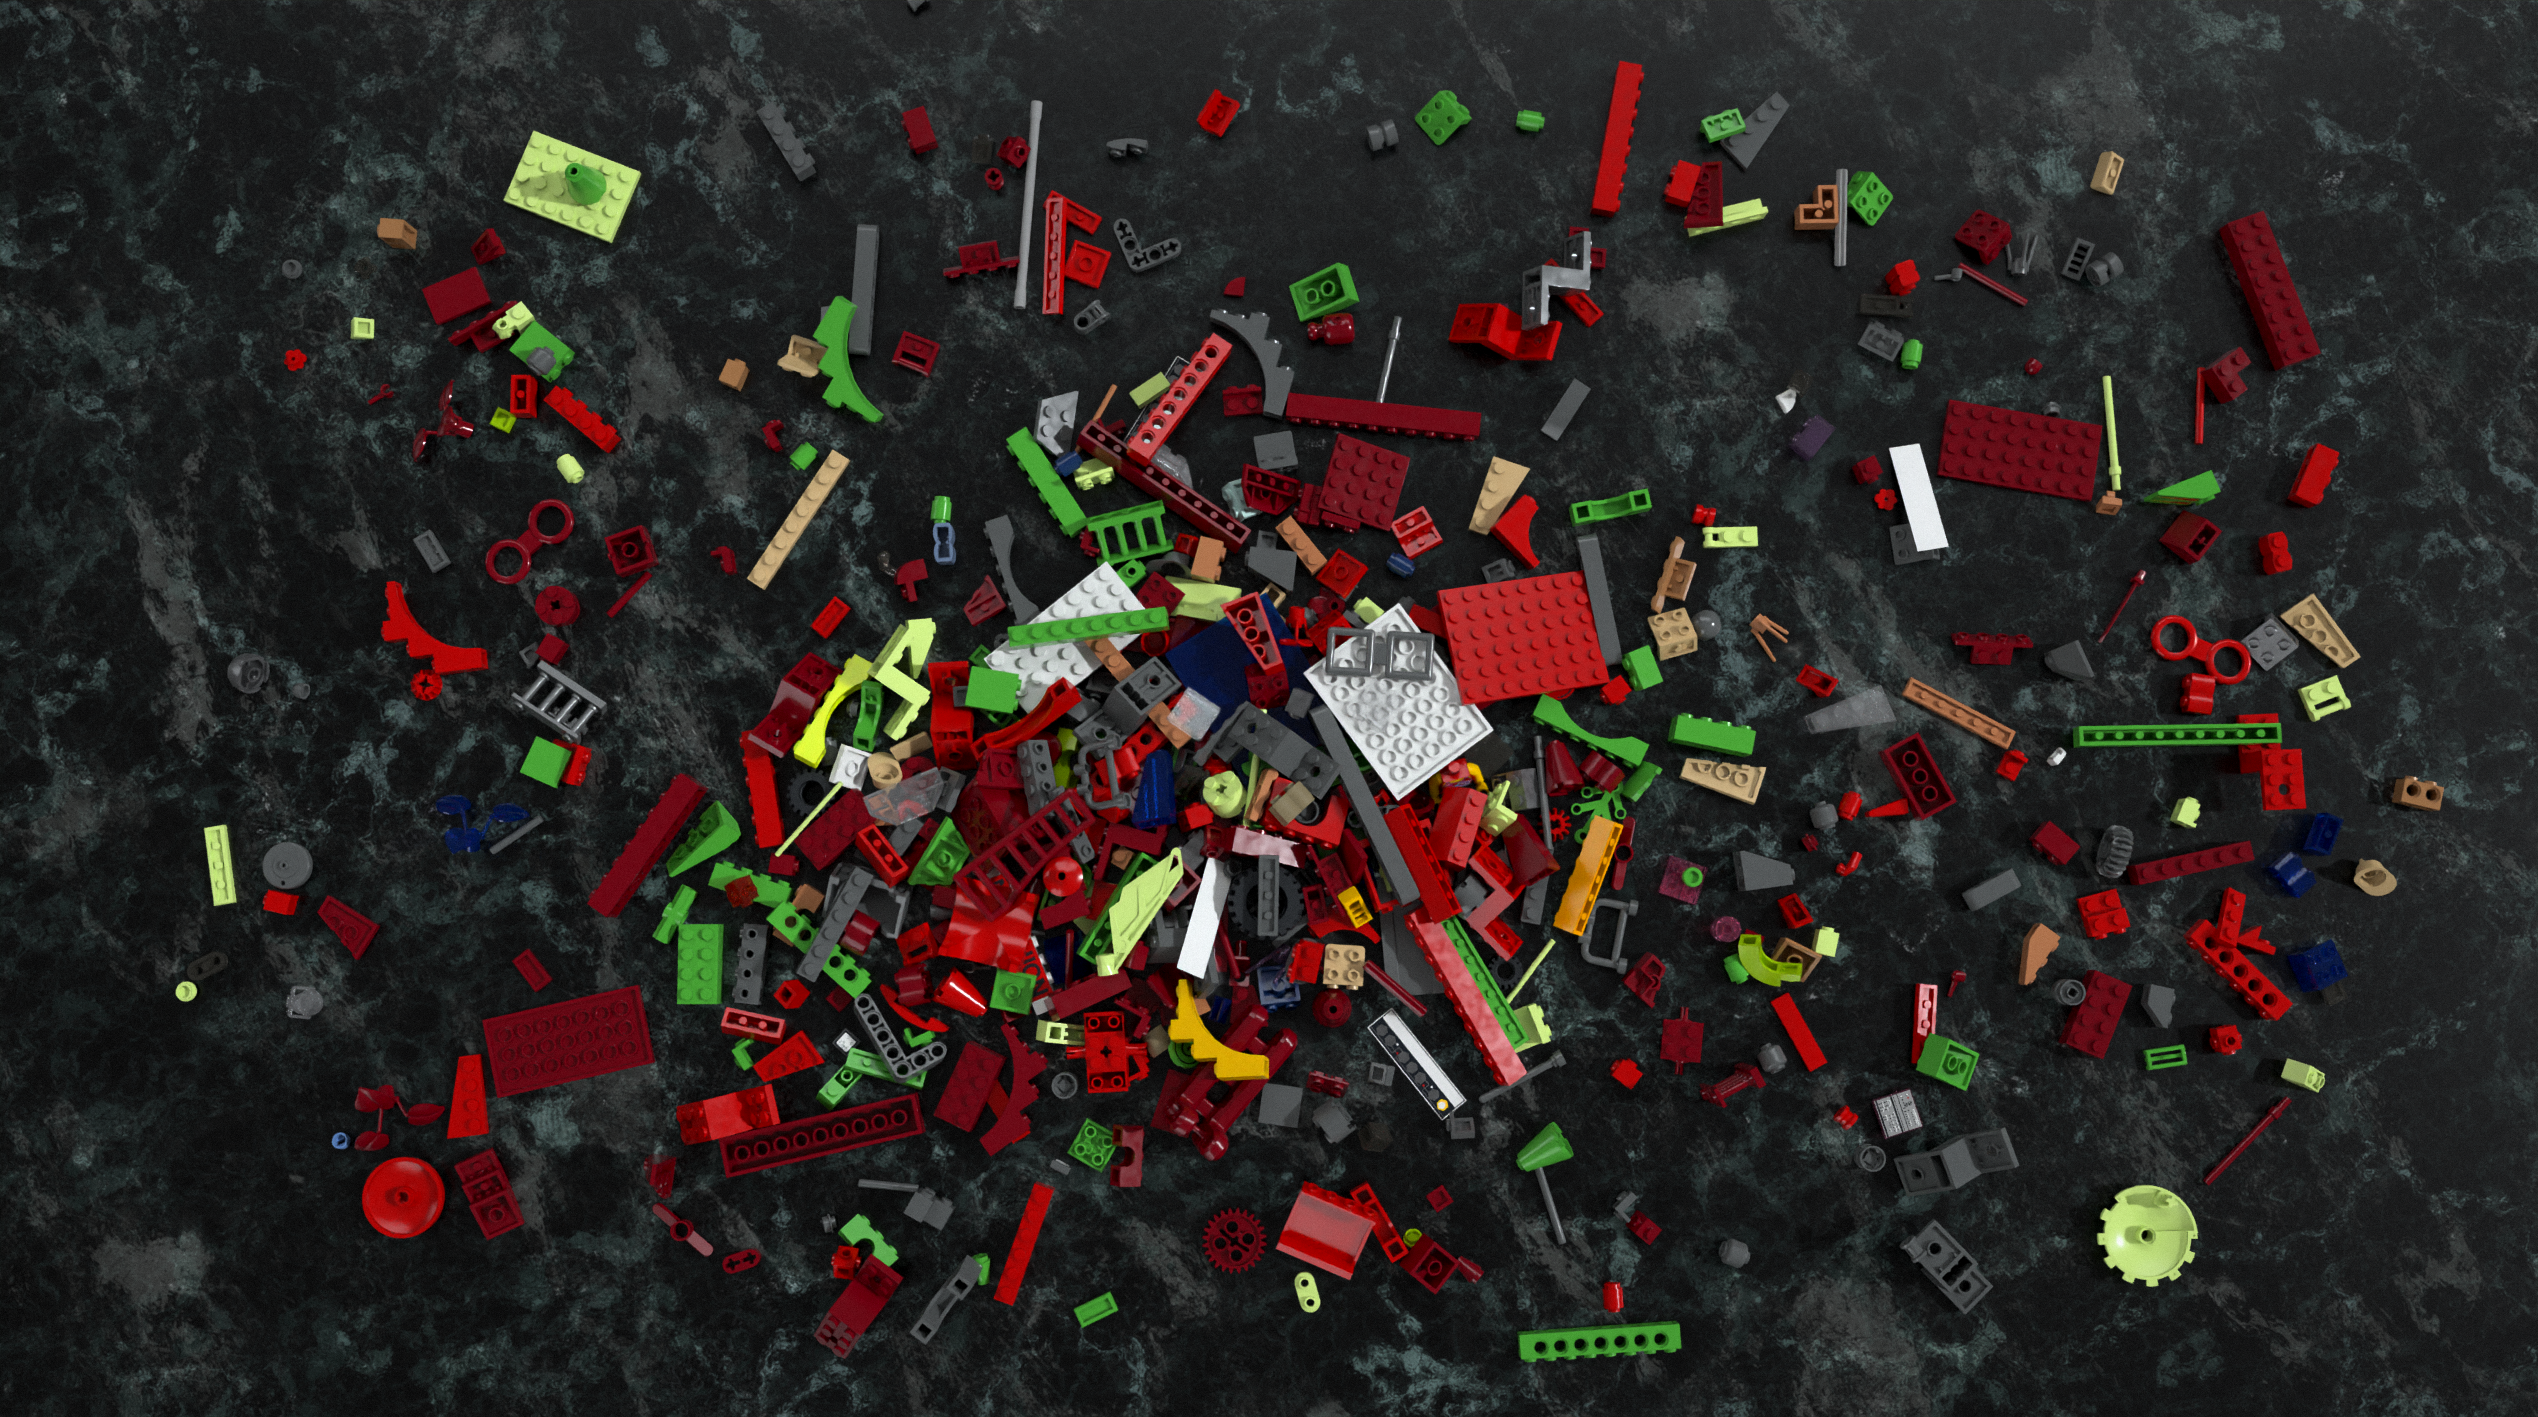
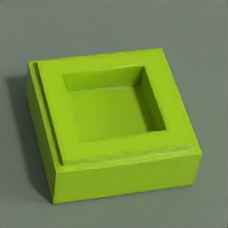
M498 407L490 425L509 433L517 417Z

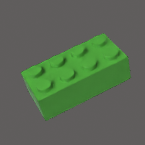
M1681 713V715L1671 720L1667 742L1746 757L1752 754L1756 731L1751 730V727L1746 725L1733 727L1730 722L1720 721V723H1714L1711 718L1700 717V719H1694L1691 714Z
M679 924L677 1004L722 1003L724 924Z

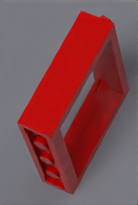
M1429 818L1419 821L1427 839H1429L1432 826ZM1367 838L1358 841L1363 850L1372 848ZM1366 863L1363 878L1375 912L1382 911V914L1393 911V907L1400 905L1398 900L1394 899L1382 904L1380 903ZM1441 866L1450 886H1453L1447 868ZM1412 902L1405 904L1403 906L1400 905V907L1403 908L1412 904Z

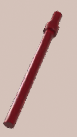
M2285 1096L2275 1107L2272 1106L2267 1111L2268 1114L2203 1179V1182L2209 1186L2274 1119L2277 1120L2282 1115L2281 1112L2292 1101Z

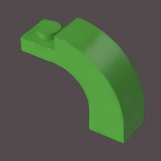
M867 680L862 682L860 714L853 734V748L873 752L883 713V683Z

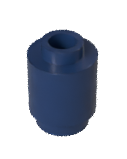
M1074 450L1055 460L1056 465L1053 467L1059 476L1064 475L1067 477L1079 469L1083 461Z
M1394 552L1385 565L1389 567L1390 571L1404 579L1406 576L1411 577L1416 568L1413 566L1414 561L1400 553L1396 554Z

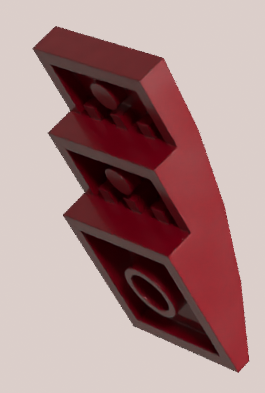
M493 1147L454 1165L463 1182L462 1188L471 1203L469 1207L487 1240L525 1223L512 1187Z

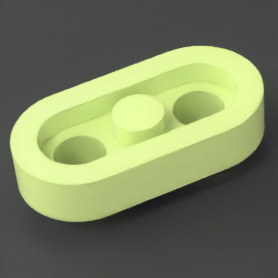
M1300 1272L1295 1277V1287L1301 1307L1306 1312H1314L1320 1306V1298L1314 1277L1309 1272ZM1303 1279L1308 1280L1307 1286L1301 1285ZM1308 1299L1314 1300V1304L1311 1306L1307 1305L1306 1302Z

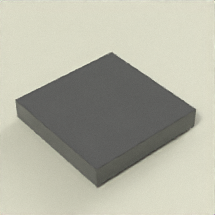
M1266 1083L1262 1090L1258 1122L1298 1128L1303 1088Z

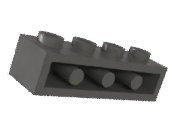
M772 101L757 110L756 112L799 181L801 182L816 173L813 164H815L814 159L810 153L806 155L803 151L805 145L800 137L796 139L793 135L796 131L790 121L786 123L783 119L786 115L780 105L776 107Z
M1027 740L1017 746L1030 817L1050 802L1047 794L1056 788L1047 740ZM1052 810L1044 818L1046 821H1052L1058 818V816Z
M744 923V927L740 929L742 945L741 947L739 946L737 958H740L739 966L735 969L737 985L734 986L732 992L735 1003L762 1004L772 928L770 925Z

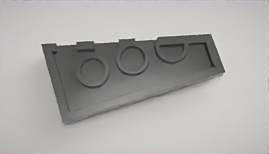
M1776 92L1744 120L1746 125L1744 132L1723 138L1720 141V145L1746 171L1790 105Z

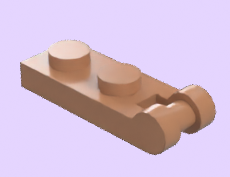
M1266 768L1262 771L1244 819L1256 822L1257 819L1261 818L1264 810L1262 808L1263 803L1269 798L1271 793L1269 788L1272 780L1278 777L1276 769Z

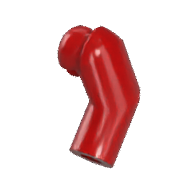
M1853 852L1846 865L1843 863L1837 865L1836 872L1840 876H1847L1855 871L1862 858V854Z

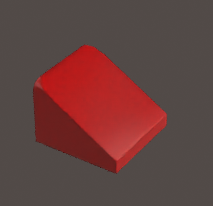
M1179 533L1173 551L1195 558L1200 539L1195 536Z

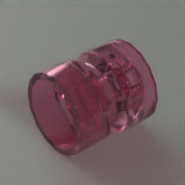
M1722 916L1713 920L1710 931L1713 938L1717 941L1731 942L1739 937L1741 927L1735 918Z

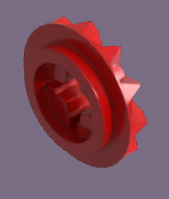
M429 669L420 670L417 674L413 675V679L410 682L411 691L415 697L426 701L436 698L440 694L443 685L440 675ZM427 679V682L433 686L426 687V690H424V687L419 685V683H424Z

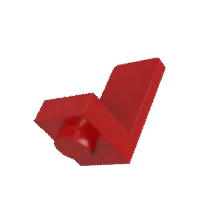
M1133 1055L1140 1071L1129 1077V1086H1131L1130 1081L1134 1079L1140 1081L1148 1076L1147 1072L1150 1071L1147 1063L1150 1060L1147 1055Z

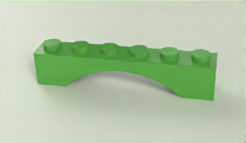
M1545 694L1540 696L1531 714V717L1535 718L1534 722L1542 726L1545 724L1552 726V731L1559 734L1564 732L1570 735L1569 739L1580 743V741L1587 743L1588 748L1594 751L1599 749L1605 752L1604 755L1610 759L1615 760L1618 758L1623 761V765L1629 768L1640 766L1649 747V744L1632 736L1621 739H1608L1586 732L1570 719L1561 702Z

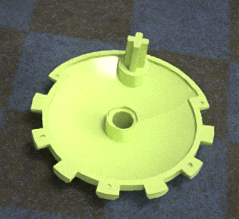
M2138 1185L2117 1193L2114 1196L2117 1203L2110 1211L2106 1208L2103 1209L2100 1215V1219L2104 1220L2105 1223L2103 1233H2097V1242L2099 1245H2105L2108 1254L2104 1258L2105 1263L2111 1269L2116 1265L2124 1272L2122 1279L2133 1283L2134 1279L2138 1278L2146 1280V1286L2153 1287L2158 1286L2157 1279L2169 1276L2170 1280L2173 1281L2178 1278L2181 1273L2177 1269L2184 1261L2191 1263L2195 1253L2189 1251L2191 1239H2198L2196 1222L2190 1209L2174 1193L2157 1186ZM2146 1230L2147 1237L2143 1240L2141 1234Z

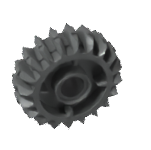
M2111 825L2106 830V833L2103 834L2095 859L2097 860L2095 865L2099 874L2108 878H2118L2126 870L2134 844L2132 842L2134 839L2130 829L2120 825Z

